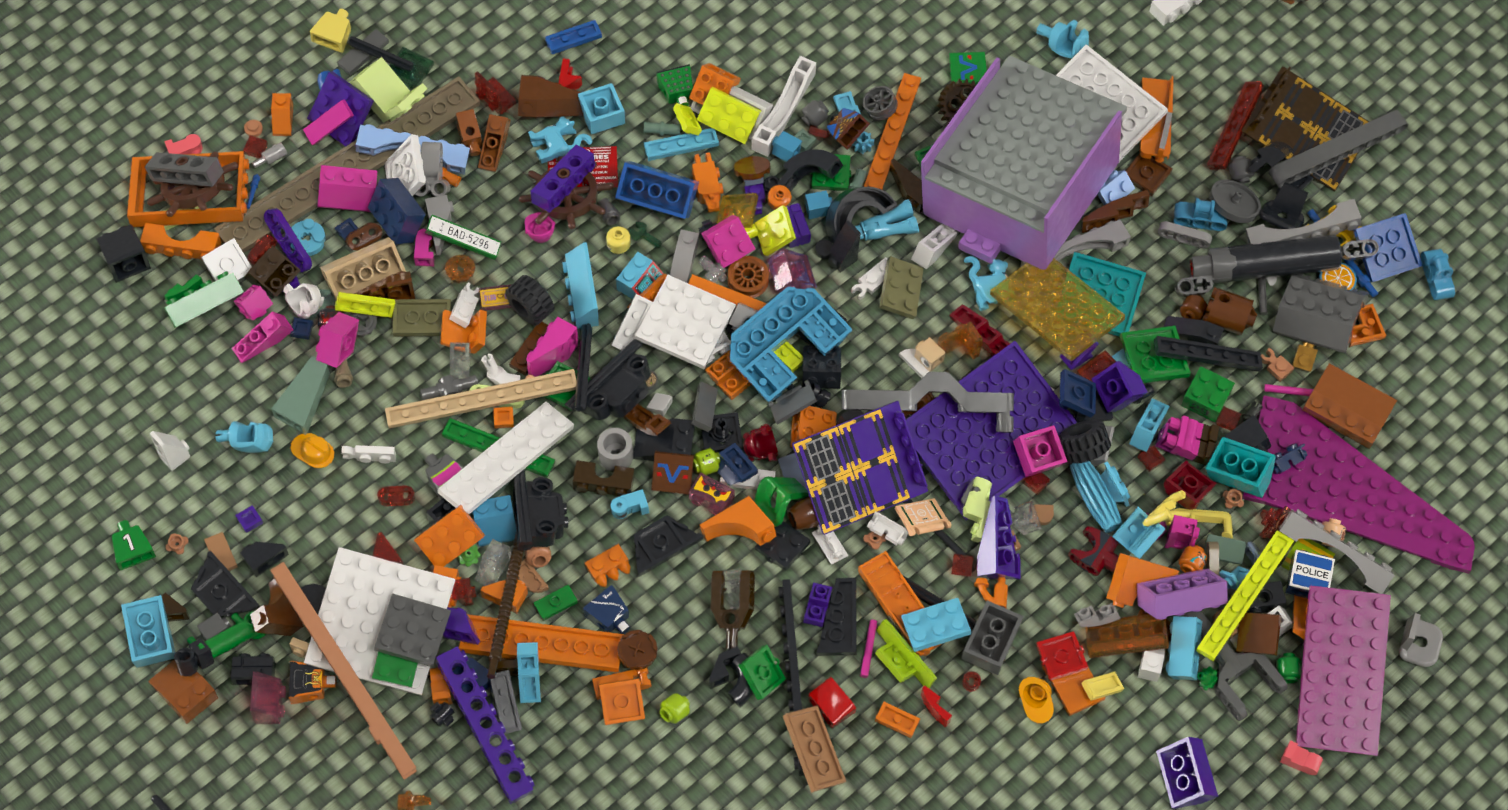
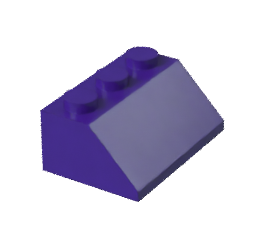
M1188 736L1156 751L1172 809L1202 804L1218 797L1202 739Z

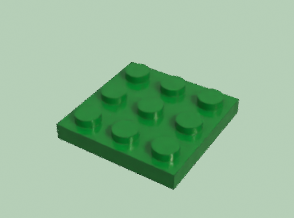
M1176 326L1122 332L1120 334L1129 368L1140 375L1143 383L1190 377L1191 372L1187 360L1156 356L1155 337L1163 336L1179 339Z

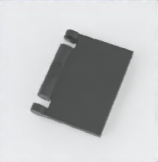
M808 380L804 381L805 387L799 384L776 398L777 404L774 405L772 401L768 403L777 425L817 402Z

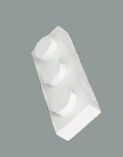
M635 294L612 341V346L623 350L635 339L639 327L654 302Z

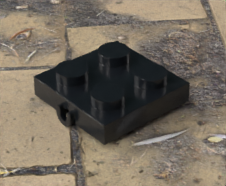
M783 521L779 526L774 527L777 537L761 546L757 544L755 550L767 557L766 559L769 563L772 564L774 562L787 571L808 547L810 539Z

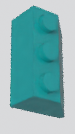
M1222 437L1205 469L1209 479L1262 498L1271 482L1276 456Z

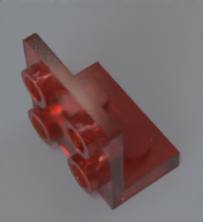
M478 71L475 73L476 94L481 100L484 99L487 102L488 107L493 112L496 111L500 116L517 104L516 99L494 77L487 81Z

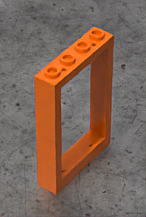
M244 151L220 152L218 157L221 167L232 162L238 163L236 207L207 208L204 211L200 209L177 210L172 217L166 215L167 211L143 212L146 175L148 174L145 166L153 156L132 157L127 217L133 227H144L145 223L182 225L243 221L244 213H247V205L244 201L248 198L245 184L249 182L248 173H246V170H249V159H245ZM212 153L183 154V155H195V156H207V157H209Z

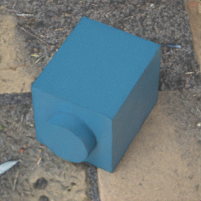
M783 131L772 142V154L787 162L793 156L800 153L802 141Z
M827 190L805 194L804 204L808 219L827 215L828 209L833 202L832 197H828Z

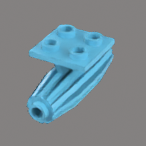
M1090 461L1072 463L1070 469L1076 487L1091 515L1105 533H1111L1119 529L1123 523L1116 502H1124L1127 507L1129 506L1128 499L1130 495L1124 482H1121L1115 466L1110 467L1108 461L1105 462L1106 469L1100 475Z

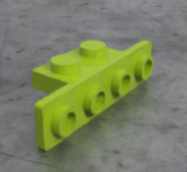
M887 619L883 620L877 632L887 644L880 647L875 654L900 683L915 676L923 686L931 688L937 679L933 671L913 651L895 627Z

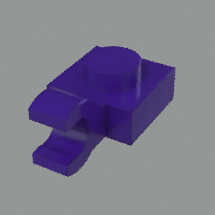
M763 184L744 186L747 205L753 204L755 215L762 214V203L766 202Z

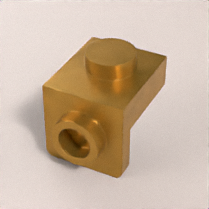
M1303 342V345L1298 344L1292 366L1311 372L1318 351L1314 349L1315 345Z

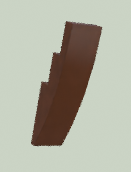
M1148 190L1127 195L1096 209L1082 219L1081 232L1085 233L1093 228L1103 227L1110 221L1115 222L1118 219L1132 217L1134 210L1148 207L1150 198Z

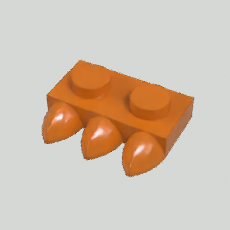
M619 544L585 562V567L594 581L602 587L607 585L606 575L617 581L619 577L618 569L625 574L630 573L629 559Z

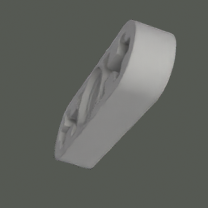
M1167 221L1161 222L1158 229V234L1163 238L1202 249L1209 248L1212 236L1209 233Z

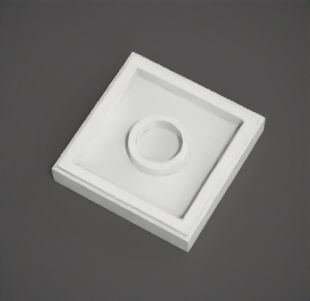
M234 238L201 257L215 281L218 280V275L226 271L229 274L233 272L237 280H239L252 268Z

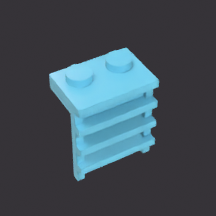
M1137 507L1112 537L1140 559L1163 533L1165 528L1159 523L1149 527L1144 526L1142 522L1148 515Z

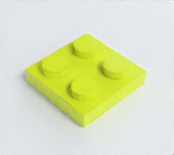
M783 205L755 222L763 255L769 256L796 239L788 209Z

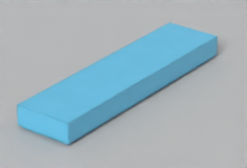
M713 128L702 130L699 136L686 133L644 142L648 161L719 146L718 137Z

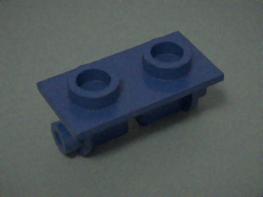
M1293 443L1286 447L1287 451L1284 453L1278 452L1274 454L1276 459L1273 473L1281 474L1291 468L1289 460L1293 466L1305 460L1307 452L1301 449L1305 444L1297 445V443Z

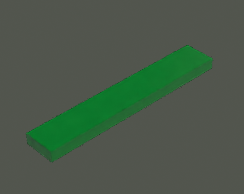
M452 418L448 420L442 432V437L482 453L500 439V437ZM542 454L528 465L525 470L548 478L555 464V459Z

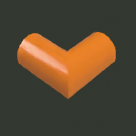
M1369 304L1365 305L1364 308L1361 307L1357 317L1359 325L1353 327L1349 347L1386 338L1374 305Z

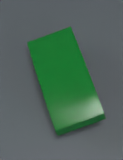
M196 274L184 286L177 283L164 295L166 301L175 297L179 300L184 297L183 293L194 289V291L201 289L202 278Z

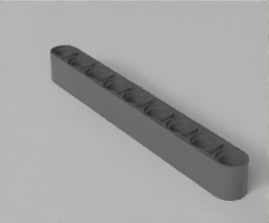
M1394 110L1272 167L1268 173L1277 186L1282 188L1285 182L1291 184L1401 133L1409 124L1398 110Z

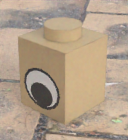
M930 337L916 345L914 357L929 372L944 361L945 351Z

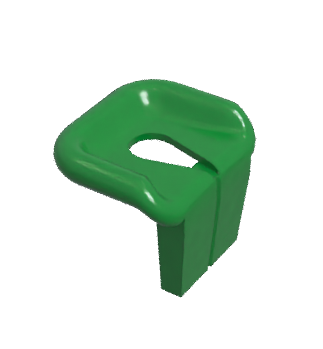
M768 476L759 482L754 502L770 519L774 527H777L783 522L789 502L794 499L808 497L809 493L795 478ZM776 491V505L773 508L770 501Z

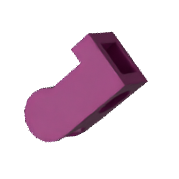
M421 229L418 231L415 241V266L434 267V253L430 252V248L434 244L433 236L425 233L426 229Z

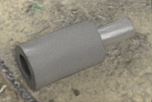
M280 142L262 152V157L252 162L254 168L265 162L269 165L287 155V151Z

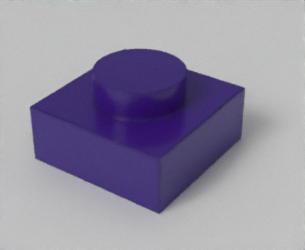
M253 505L235 515L246 533L263 524Z

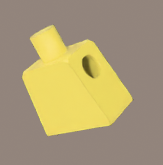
M339 9L337 14L326 12L310 30L312 42L343 53L351 32L350 20L347 19L349 13L344 9Z

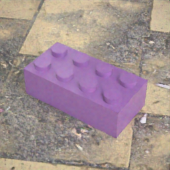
M1203 569L1137 583L1138 606L1159 620L1166 619L1167 616L1172 615L1181 616L1190 611L1200 612L1204 608H1218L1220 605L1228 603L1227 581L1211 570Z

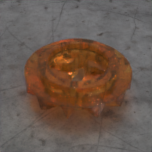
M466 255L451 257L445 266L447 276L459 283L464 280L467 282L476 271L474 261ZM457 264H459V266H461V268H464V269H463V270H464V273H462V272H460V271L458 270V268H457L458 265H457Z

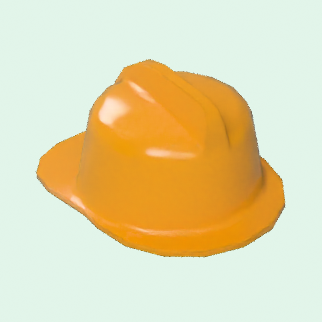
M300 434L291 443L292 454L314 468L327 467L334 459L333 447L324 438L315 434Z
M1039 677L1023 679L1019 685V694L1026 715L1036 723L1049 721L1054 712L1050 685Z

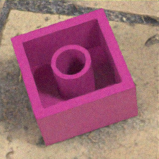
M735 215L729 216L701 233L718 266L723 268L755 250L739 217Z
M338 312L329 319L328 323L322 325L318 334L320 341L316 346V360L335 368L344 362L354 352L359 319Z
M1054 425L1021 435L1013 440L1025 477L1060 467L1068 462Z

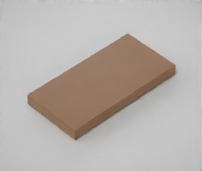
M818 706L783 715L811 793L845 783V776Z

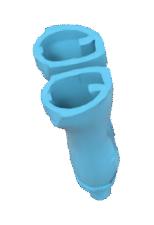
M909 199L904 200L900 205L885 214L871 217L860 222V225L855 226L861 233L860 239L865 241L867 238L875 240L890 235L919 233L918 223L915 216H913V209Z

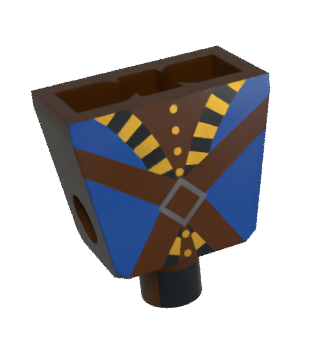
M843 108L838 114H834L831 117V122L827 125V129L848 150L870 123L860 113Z

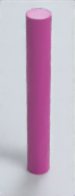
M1270 384L1264 385L1265 392L1310 396L1314 390Z
M870 620L860 674L863 678H868L878 622L876 620Z

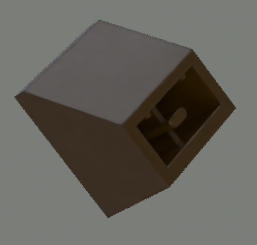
M272 245L247 272L244 278L252 285L261 286L267 294L276 298L284 290L285 285L289 284L301 270Z

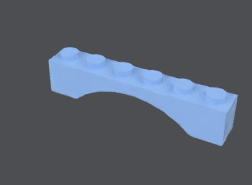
M369 124L365 126L360 125L356 152L374 156L384 151L398 149L411 134L407 132L397 133L388 128L379 129ZM426 136L418 137L421 147L422 142H441L443 145V167L447 168L449 172L465 175L470 148L463 144H449L445 140L435 141L430 140Z

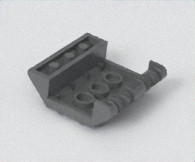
M1304 274L1292 275L1278 308L1273 333L1346 354L1352 339L1353 327L1361 307H1365L1369 292L1362 290L1358 292V289L1355 288L1350 291L1347 290V286L1342 285L1340 287V284L1326 280L1322 282V279L1319 278L1314 281L1311 280V276L1306 275L1304 277Z

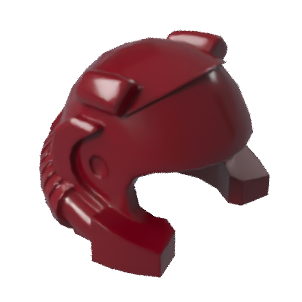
M769 424L761 425L760 428L753 429L743 435L745 439L744 449L751 461L769 458L770 462L777 461L779 454L773 430Z

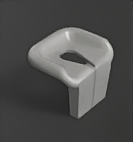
M1414 613L1407 619L1399 648V655L1406 662L1421 667H1430L1438 660L1443 634L1439 627L1420 620L1421 615ZM1415 636L1425 638L1427 646L1420 647L1414 644Z

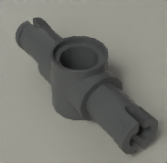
M452 375L444 376L439 379L436 386L420 389L421 399L423 401L461 393L462 390L469 389L473 385L478 384L476 375L462 379L455 378Z

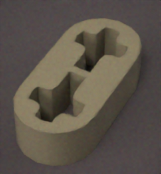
M1208 541L1206 545V555L1208 557L1206 569L1219 576V543Z

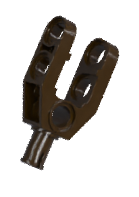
M724 570L712 572L711 610L719 628L726 631L725 649H732L738 646V632L745 630L754 611L755 575L753 570L741 571L738 610H726L724 608V592H726ZM734 614L736 619L735 622L731 624L729 619L730 616Z

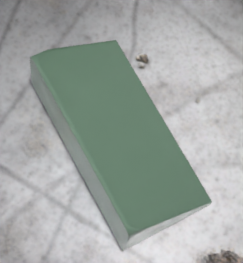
M1212 534L1207 535L1204 546L1205 554L1208 541L1218 542L1220 561L1242 565L1246 548L1245 541Z

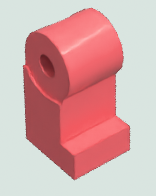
M190 134L185 139L174 143L172 139L164 141L168 153L200 154L203 150L201 139L196 134Z
M1290 740L1280 763L1309 775H1317L1323 761L1322 757L1308 752V750L1297 746L1298 743Z

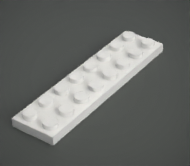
M543 403L439 487L438 494L455 508L461 504L464 511L470 514L574 428V423L549 403Z

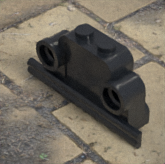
M633 339L588 382L586 410L581 411L582 413L589 414L597 420H604L610 414L621 418L649 393L646 380L650 378L651 371L647 358L643 355L635 354L642 347L639 341ZM575 395L565 403V406L571 410L576 409L574 407Z
M524 470L514 477L513 486L518 550L552 546L555 543V539L563 537L564 528H568V516H565L567 514V503H563V497L560 493L552 492L553 482L550 479L538 477L533 481H526Z

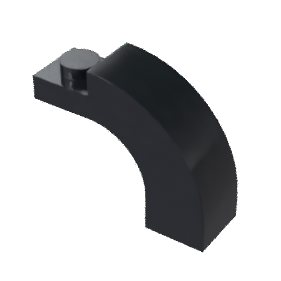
M818 149L807 150L793 156L783 165L787 172L781 176L777 184L787 187L791 192L797 183L810 173H821L833 180L843 167V164L839 157L828 151Z

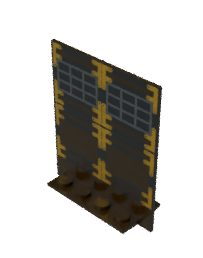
M1282 66L1253 113L1250 114L1251 116L1241 132L1244 133V136H1249L1263 146L1276 141L1288 144L1294 150L1285 158V160H1288L1369 121L1291 72V67L1287 69ZM1358 153L1310 175L1335 192Z

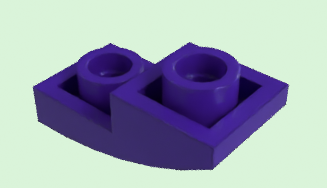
M813 582L803 623L823 627L833 587Z

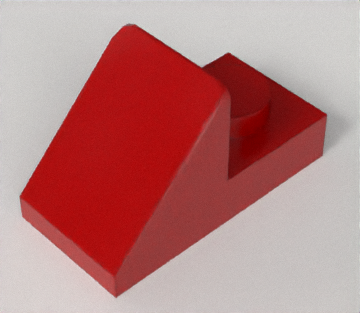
M563 58L559 84L566 88L577 90L582 86V77L573 75L570 59Z

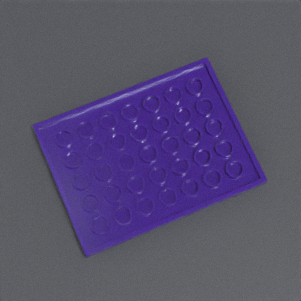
M1016 341L959 381L960 385L967 392L1014 393V411H1010V416L1014 417V432H996V413L958 412V404L947 393H942L906 419L919 459L962 516L964 504L961 502V498L973 478L981 477L992 483L988 500L991 502L992 496H1000L1025 477L1013 440L1021 435L1053 425L1059 436L1066 428L1077 423L1067 409L1061 408L1058 396Z

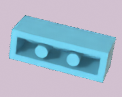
M1173 616V622L1170 624L1172 637L1171 642L1168 644L1170 658L1166 664L1168 676L1173 679L1197 680L1200 653L1196 650L1201 643L1203 622L1197 617Z

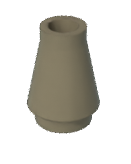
M347 360L335 369L334 382L340 388L349 387L353 381Z

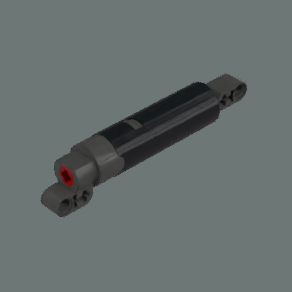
M1336 235L1263 242L1261 244L1208 248L1207 255L1195 256L1189 259L1191 277L1181 279L1175 285V292L1181 297L1204 295L1212 289L1213 283L1339 270L1341 259L1357 260L1370 258L1378 252L1379 246L1373 239L1350 241L1341 246ZM1366 244L1372 247L1371 253L1365 251L1364 246ZM1358 248V251L1350 254V252H1346V249L1355 250ZM1202 281L1203 284H1207V287L1204 290L1203 287H1196L1194 289V286L1199 285L1200 283H1202ZM1181 283H1186L1189 286L1188 292L1181 290Z

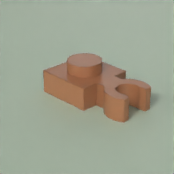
M1268 348L1266 351L1269 358L1261 354L1262 363L1269 365L1266 370L1279 382L1293 372L1294 367L1281 355L1276 358L1272 349Z

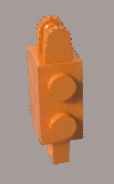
M710 152L705 155L706 162H701L699 154L694 155L695 164H692L693 180L699 181L696 192L698 202L705 204L708 212L719 211L720 196L723 194V185L718 182V178H720L719 168L715 167Z

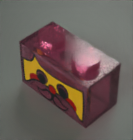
M700 473L689 491V499L693 504L697 506L702 505L714 515L729 508L735 497L734 489L703 473Z

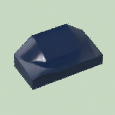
M736 443L719 453L720 466L717 472L729 486L738 482L743 483L758 474L757 467Z

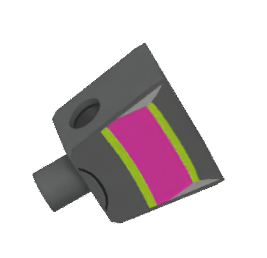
M432 453L425 459V462L429 465L425 472L428 481L441 500L443 497L438 494V488L464 467L447 454L438 459Z

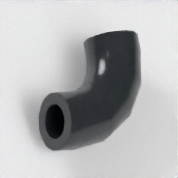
M746 653L738 655L731 663V667L735 670L738 680L736 685L728 691V694L739 708L754 694L738 666L749 657Z

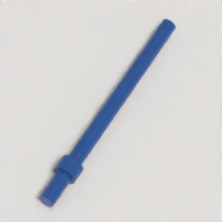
M1313 209L1308 211L1307 214L1314 223L1320 220V217ZM1344 260L1356 273L1357 282L1361 287H1365L1372 298L1377 296L1378 292L1370 283V278L1362 273L1353 260Z

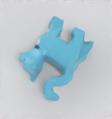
M560 117L555 125L547 126L537 133L533 131L528 132L533 147H539L543 144H546L548 147L545 150H536L541 163L551 161L559 156L564 157L575 145L580 146L582 140L591 145L592 138L588 134H579L574 139L573 145H567L562 136L576 134L577 132L573 129L574 121H570L565 117Z
M968 256L964 259V263H973L969 271V278L973 283L976 302L980 311L989 309L987 302L997 304L998 299L993 294L999 293L1005 304L1015 301L1014 292L1009 291V279L1005 273L1008 268L1006 261L994 259L992 264L987 265L992 275L978 277L976 273L980 269L979 260L974 256Z

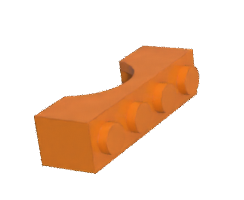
M145 223L140 240L146 253H159L169 257L181 256L185 259H201L204 255L221 246L222 243L219 233L202 230L189 240H174L167 235L164 225Z

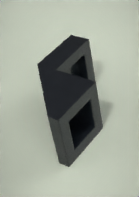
M738 646L719 654L709 678L710 689L729 682V673L725 666L730 665L741 654Z

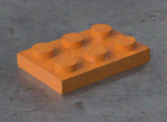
M460 504L417 536L414 541L434 566L444 567L484 538L485 534Z

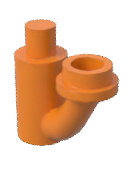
M1004 577L998 578L997 584L994 585V596H991L986 589L989 587L988 580L986 578H977L974 586L979 589L984 600L1007 609L1008 585L1005 584L1006 579Z

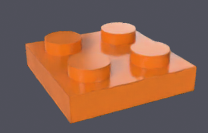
M639 678L599 684L605 725L645 719Z

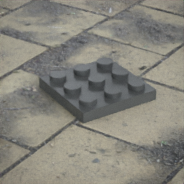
M392 593L374 650L433 667L451 610Z

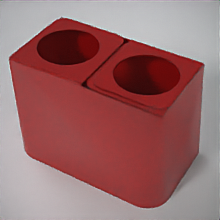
M829 677L808 695V701L813 707L818 706L822 718L832 729L856 712L854 703L832 677Z

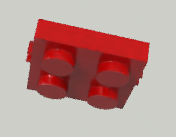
M1074 631L1036 643L1041 657L1040 660H1042V666L1045 667L1050 681L1088 669V664L1083 655L1084 648L1082 645H1079Z

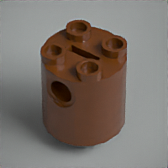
M1214 287L1211 298H1214V300H1209L1206 309L1209 313L1205 312L1202 321H1208L1223 327L1226 331L1242 336L1243 331L1253 327L1257 313L1253 308L1254 300Z

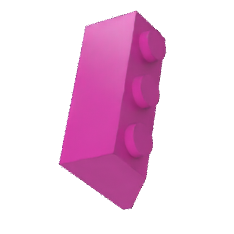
M321 165L317 207L371 212L368 209V205L376 189L377 170Z

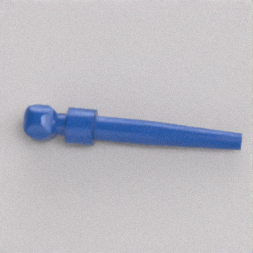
M258 174L253 175L247 203L248 209L259 185L260 176Z

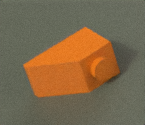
M272 93L273 136H292L294 104L291 93Z
M505 580L482 587L480 590L482 598L501 606L500 602L502 601ZM517 580L514 601L512 602L513 606L511 607V611L514 613H518L528 595L527 586L520 580Z

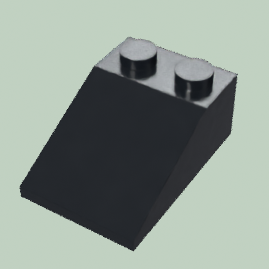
M668 419L671 424L657 436L649 435L637 428L633 459L654 461L655 451L692 455L695 426L692 425V420Z

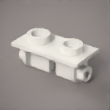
M876 511L872 520L867 525L870 531L879 536L886 533L885 539L896 546L904 544L908 535L906 528Z
M818 525V529L813 531L812 535L830 564L832 565L846 558L848 554L834 531L823 535L820 525Z

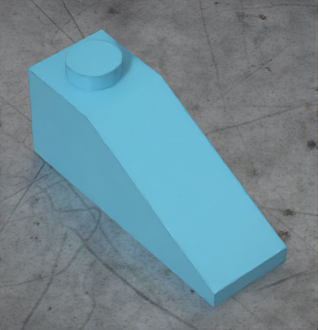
M1152 398L1136 426L1129 444L1147 452L1169 409V405Z

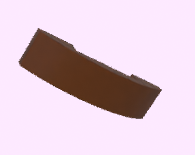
M639 404L623 417L639 430L652 436H657L671 424L662 415H654Z

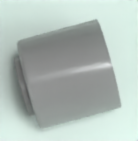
M620 428L605 430L597 441L601 465L606 470L614 472L615 466L629 467L633 460V446L630 435Z

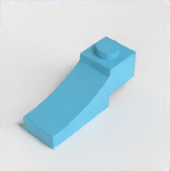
M538 642L517 643L520 703L541 702Z

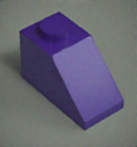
M447 607L448 610H451L443 636L448 639L478 645L480 640L467 612L459 607L456 609Z

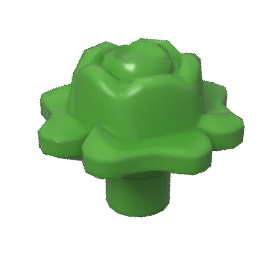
M473 545L459 555L458 558L460 564L470 567L472 564L478 563L477 558L481 554L478 552L477 545Z

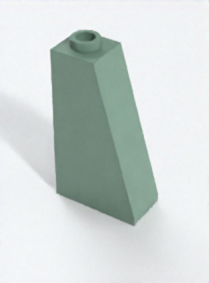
M311 356L271 408L274 417L306 435L330 376L328 365L317 361L315 357Z

